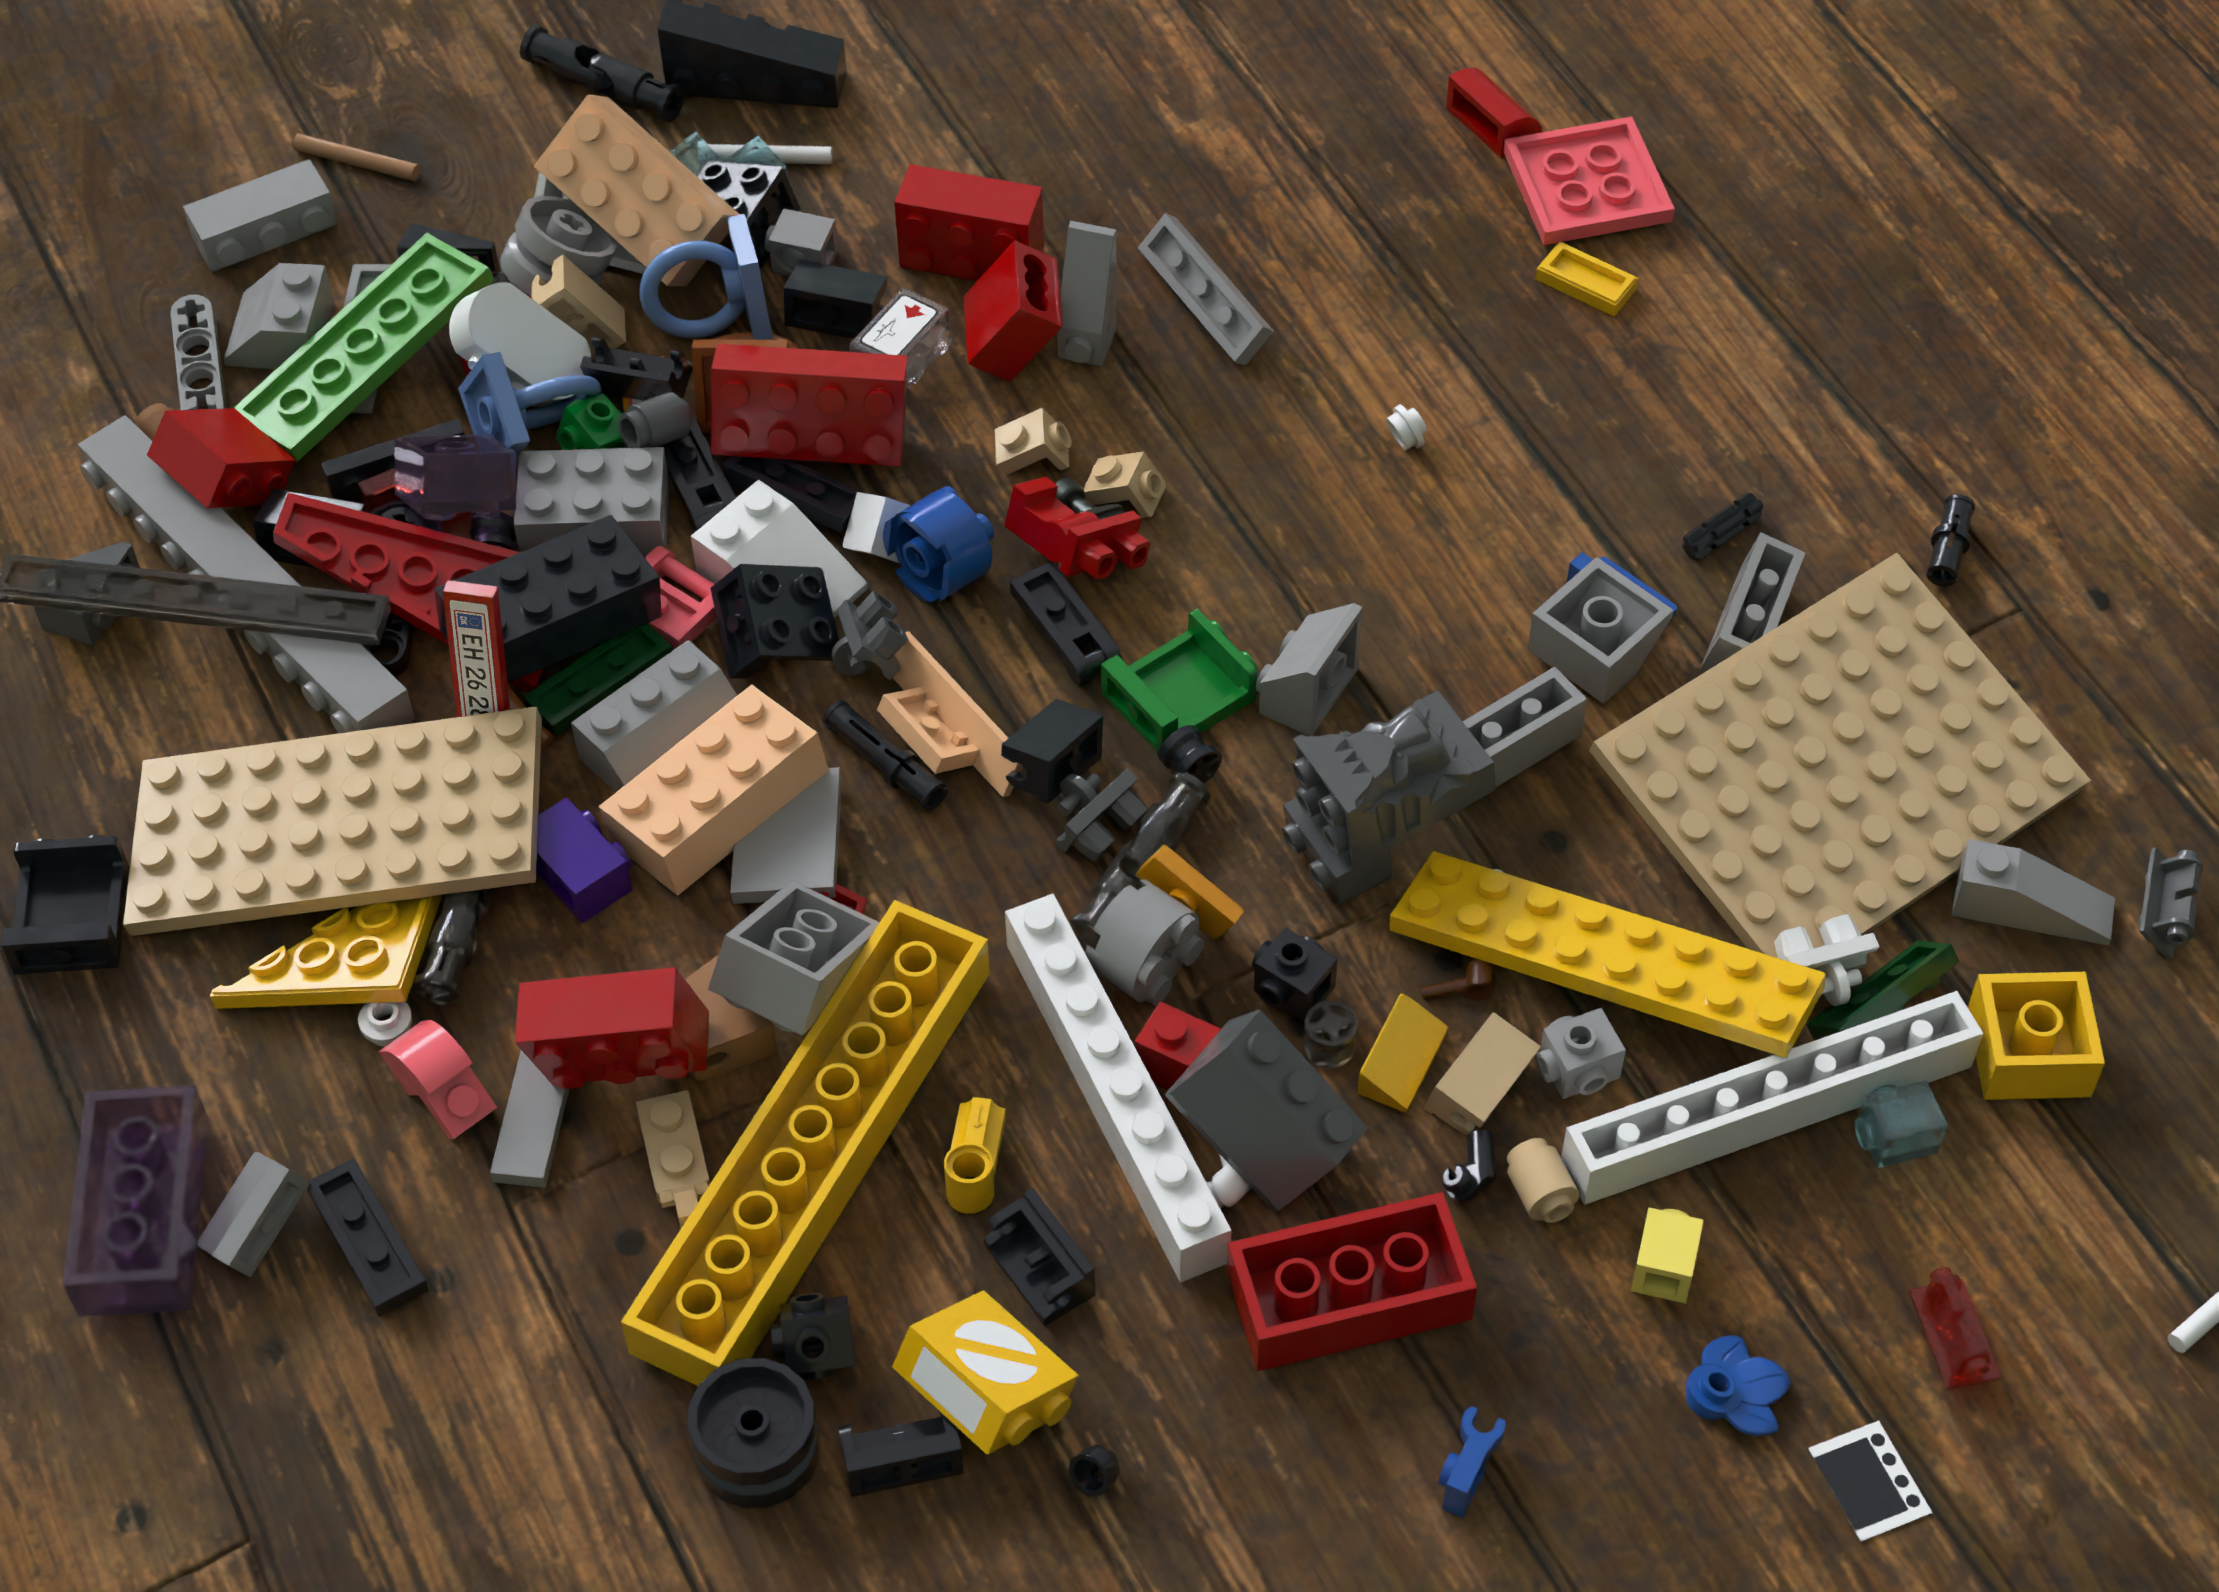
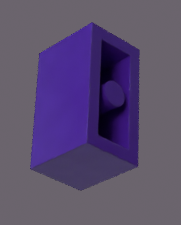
M566 797L538 815L536 874L581 923H584L632 891L628 871L632 867V863L628 854L618 842L614 841L610 844L603 837L597 820L588 810L585 809L580 812Z

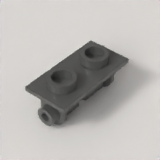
M2154 847L2151 848L2148 872L2145 875L2146 888L2143 910L2139 917V932L2168 960L2174 959L2175 946L2187 944L2188 939L2192 938L2195 934L2194 925L2198 901L2192 894L2199 893L2203 863L2199 859V855L2192 850H2182L2176 857L2167 859Z

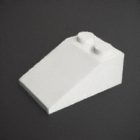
M759 479L691 535L696 573L714 584L739 564L820 567L824 572L834 618L838 616L837 609L846 599L853 603L868 590V583L796 505Z

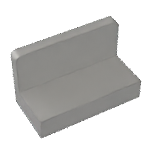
M260 1152L253 1153L199 1238L198 1246L212 1254L216 1259L251 1278L311 1182Z

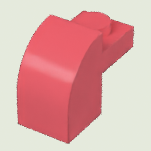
M432 1020L421 1021L379 1051V1054L407 1095L420 1096L448 1139H455L498 1108L470 1068V1065L473 1063L457 1041L443 1027Z

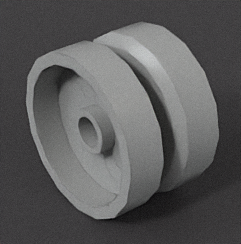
M540 195L528 199L524 204L515 223L516 232H513L508 239L500 257L502 271L510 282L531 297L532 282L535 276H541L547 284L553 275L551 271L553 261L561 255L566 256L597 285H600L603 279L602 272H605L618 247V242L573 201L555 196Z

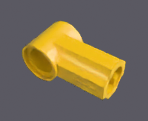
M973 1097L966 1103H960L951 1149L944 1159L946 1199L952 1208L965 1214H974L985 1210L994 1198V1176L1006 1121V1109L996 1105L992 1099ZM966 1177H975L974 1179H963Z

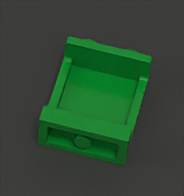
M1195 609L1188 614V629L1184 633L1128 666L1118 655L1102 663V695L1158 753L1167 737L1179 728L1194 725L1203 733L1255 701L1257 695L1256 682L1259 672L1253 658L1245 651L1240 652L1227 639L1225 631L1218 622L1214 620L1209 621L1200 610Z

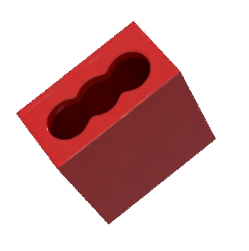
M1015 240L963 296L968 365L1009 382L1017 376L1063 327L1057 259Z
M235 408L165 411L147 453V456L208 509L263 505L273 489H285L289 474L296 461Z

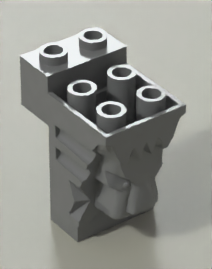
M1439 690L1423 699L1420 698L1414 701L1412 706L1404 709L1388 723H1369L1365 725L1362 731L1350 733L1346 730L1340 732V734L1305 736L1301 734L1293 739L1296 761L1291 763L1300 789L1295 791L1296 798L1283 804L1286 826L1282 827L1281 831L1291 851L1295 855L1302 852L1310 863L1308 864V870L1317 887L1322 892L1329 889L1337 902L1342 904L1393 876L1390 848L1495 791L1494 762Z

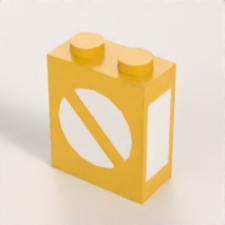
M984 1290L911 1325L892 1366L895 1371L987 1455L1009 1443L1012 1446L1019 1444L1031 1431L1044 1424L1052 1426L1060 1421L1071 1406L1072 1400L1069 1398V1395L1079 1376Z

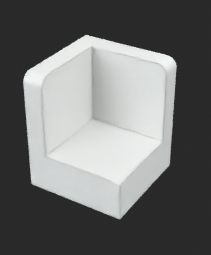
M857 492L844 537L843 548L872 554L899 563L895 552L887 556L883 542V529L888 520L911 505L884 496Z

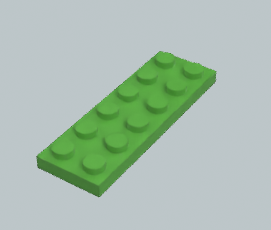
M426 233L234 408L298 462L450 322L454 308L464 297L489 286L494 281L489 267Z

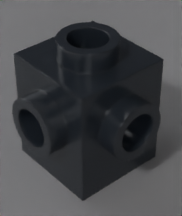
M1285 927L1273 942L1265 941L1253 958L1252 967L1255 969L1254 992L1268 1006L1274 1009H1283L1306 1023L1336 987L1338 958L1326 952L1311 937L1300 936Z
M805 1293L792 1297L788 1304H780L781 1323L770 1324L774 1358L785 1357L786 1366L796 1374H800V1377L803 1379L824 1378L834 1372L833 1369L855 1366L847 1295L824 1298V1295L821 1293Z

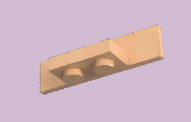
M909 631L905 632L908 641L895 654L900 671L893 677L903 691L884 694L877 711L935 774L973 765L1002 797L1010 796L1014 786L1006 780V775L1011 771L1020 773L1023 766L1019 763H1012L1001 756L1002 743L1008 737Z

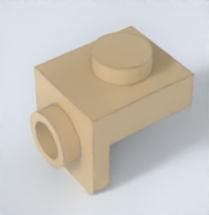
M1043 408L994 429L996 465L1006 475L1046 457L1060 471L1069 467L1068 448L1071 447L1070 434L1062 422H1056Z
M1144 451L1117 456L1110 455L1098 458L1084 487L1085 498L1092 505L1130 500L1142 518L1152 517L1166 488V482Z

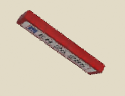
M448 580L443 589V600L456 716L463 717L510 710L498 587Z

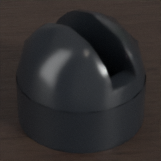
M1097 1444L1084 1448L1069 1464V1475L1073 1484L1082 1493L1089 1496L1102 1495L1115 1483L1120 1473L1117 1455L1112 1450H1107ZM1098 1469L1102 1472L1101 1478L1095 1475Z

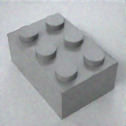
M664 447L520 451L514 515V529L519 552H523L608 515L614 517L644 557L657 546H663L667 549L670 482Z
M792 880L725 935L708 990L724 997L734 1007L749 1009L771 1020L781 1030L803 1035L814 1025L880 922Z

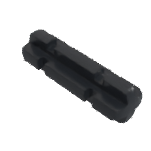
M1745 493L1734 500V505H1727L1701 523L1702 528L1695 527L1684 535V543L1682 544L1684 552L1689 553L1691 558L1695 560L1701 559L1712 551L1711 547L1716 548L1743 530L1744 525L1748 526L1761 517V510L1764 507L1761 500L1756 499L1753 493Z

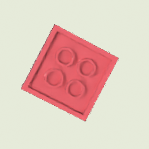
M1632 116L1505 139L1504 155L1543 245L1673 222L1675 208Z

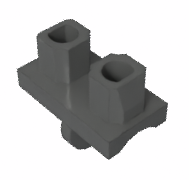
M872 591L859 607L846 599L837 609L846 637L840 639L832 650V658L836 669L847 676H857L867 672L876 663L881 668L883 676L891 680L900 671L895 654L908 641L905 631L899 624L893 621L898 615L895 604L876 591Z
M1127 768L1097 795L1095 791L1102 785V780L1098 775L1092 773L1085 780L1075 774L1068 775L1060 783V789L1065 798L1057 807L1065 816L1070 815L1074 810H1077L1079 813L1065 825V832L1054 843L1064 853L1074 846L1079 852L1095 863L1117 840L1099 821L1108 814L1125 832H1128L1148 811V807L1132 790L1138 778Z

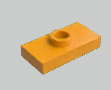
M1162 845L1135 874L1141 880H1148L1197 913L1200 918L1199 928L1214 940H1217L1230 929L1244 912L1242 907L1167 845Z

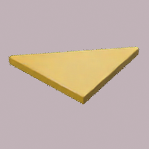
M443 895L362 905L350 912L348 908H343L312 927L311 929L314 934L294 947L286 950L283 945L248 968L250 974L231 986L219 985L213 989L210 998L216 1009L406 1002Z

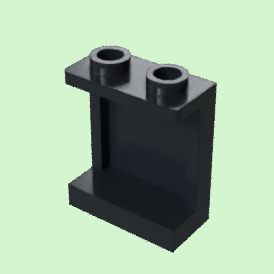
M91 835L86 838L61 840L43 838L31 842L15 843L13 854L19 865L20 874L13 928H3L1 947L14 975L118 968L129 864L118 837Z

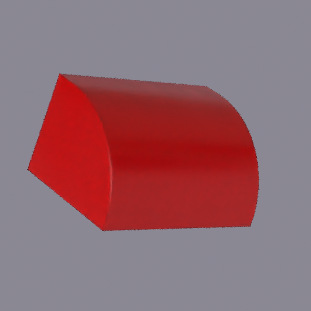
M1465 68L1449 75L1446 109L1500 158L1505 157L1503 152L1505 139L1542 133L1540 123L1480 69Z

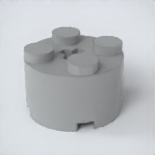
M1143 879L1139 880L1142 888L1137 890L1129 885L1108 905L1093 931L1101 936L1096 949L1087 945L1085 954L1097 974L1136 1001H1148L1153 1006H1157L1170 992L1173 984L1172 979L1182 965L1189 966L1198 958L1204 947V940L1197 936L1200 927L1198 914L1148 880Z

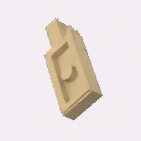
M689 1090L636 1102L657 1201L661 1203L662 1208L676 1206L680 1228L683 1227L698 1203L697 1200L701 1199L710 1185Z

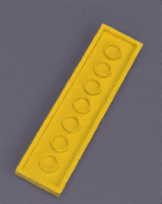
M1435 851L1431 853L1390 914V931L1784 1058H1787L1825 988L1826 973Z

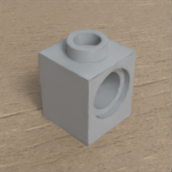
M783 208L776 225H771L768 228L765 237V251L770 253L772 272L791 276L799 260L832 266L838 253L835 219Z

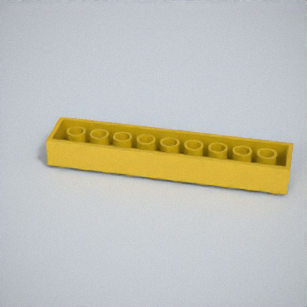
M893 901L623 1317L621 1325L629 1354L697 1386L715 1369L739 1359H751L771 1327L770 1324L774 1322L779 1314L780 1304L786 1303L988 978L990 967L987 938L899 901Z

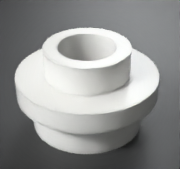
M1400 404L1393 408L1394 414L1386 418V424L1396 442L1405 451L1412 446L1416 448L1425 444L1423 434L1428 430L1420 414L1413 407L1407 411Z
M406 1002L366 1003L359 1013L358 1025L362 1035L367 1040L378 1046L386 1047L411 1028L412 1014ZM388 1015H392V1016H391L389 1019H387V1020H384V1021H379V1020H378V1019H380L381 1017L388 1016Z

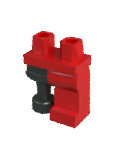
M1042 477L1013 485L1004 526L1047 559L1055 563L1060 562L1059 570L1067 577L1086 572L1095 580L1102 579L1110 575L1115 568V564L1118 562H1122L1131 570L1142 567L1147 561L1151 545L1150 541L1138 533L1142 520L1141 516L1133 510L1124 512L1122 505L1116 503L1101 507L1092 505L1085 500L1083 487L1069 477L1062 478L1056 483L1047 477Z

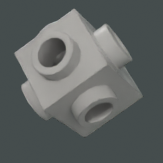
M1602 1008L1577 1017H1561L1552 1022L1547 1028H1544L1540 1052L1536 1054V1061L1543 1079L1547 1083L1553 1082L1562 1099L1579 1093L1582 1095L1595 1093L1608 1082L1619 1079L1626 1049Z

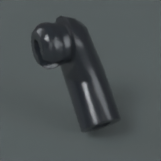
M1476 1130L1470 1132L1467 1135L1468 1162L1464 1165L1457 1164L1456 1171H1453L1450 1167L1444 1171L1442 1184L1451 1198L1460 1201L1471 1200L1494 1182L1496 1178L1494 1135L1490 1131Z

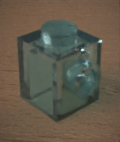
M1927 1080L1901 1087L1885 1085L1875 1089L1870 1094L1865 1095L1859 1118L1855 1120V1132L1862 1149L1870 1150L1877 1168L1939 1153L1948 1126Z

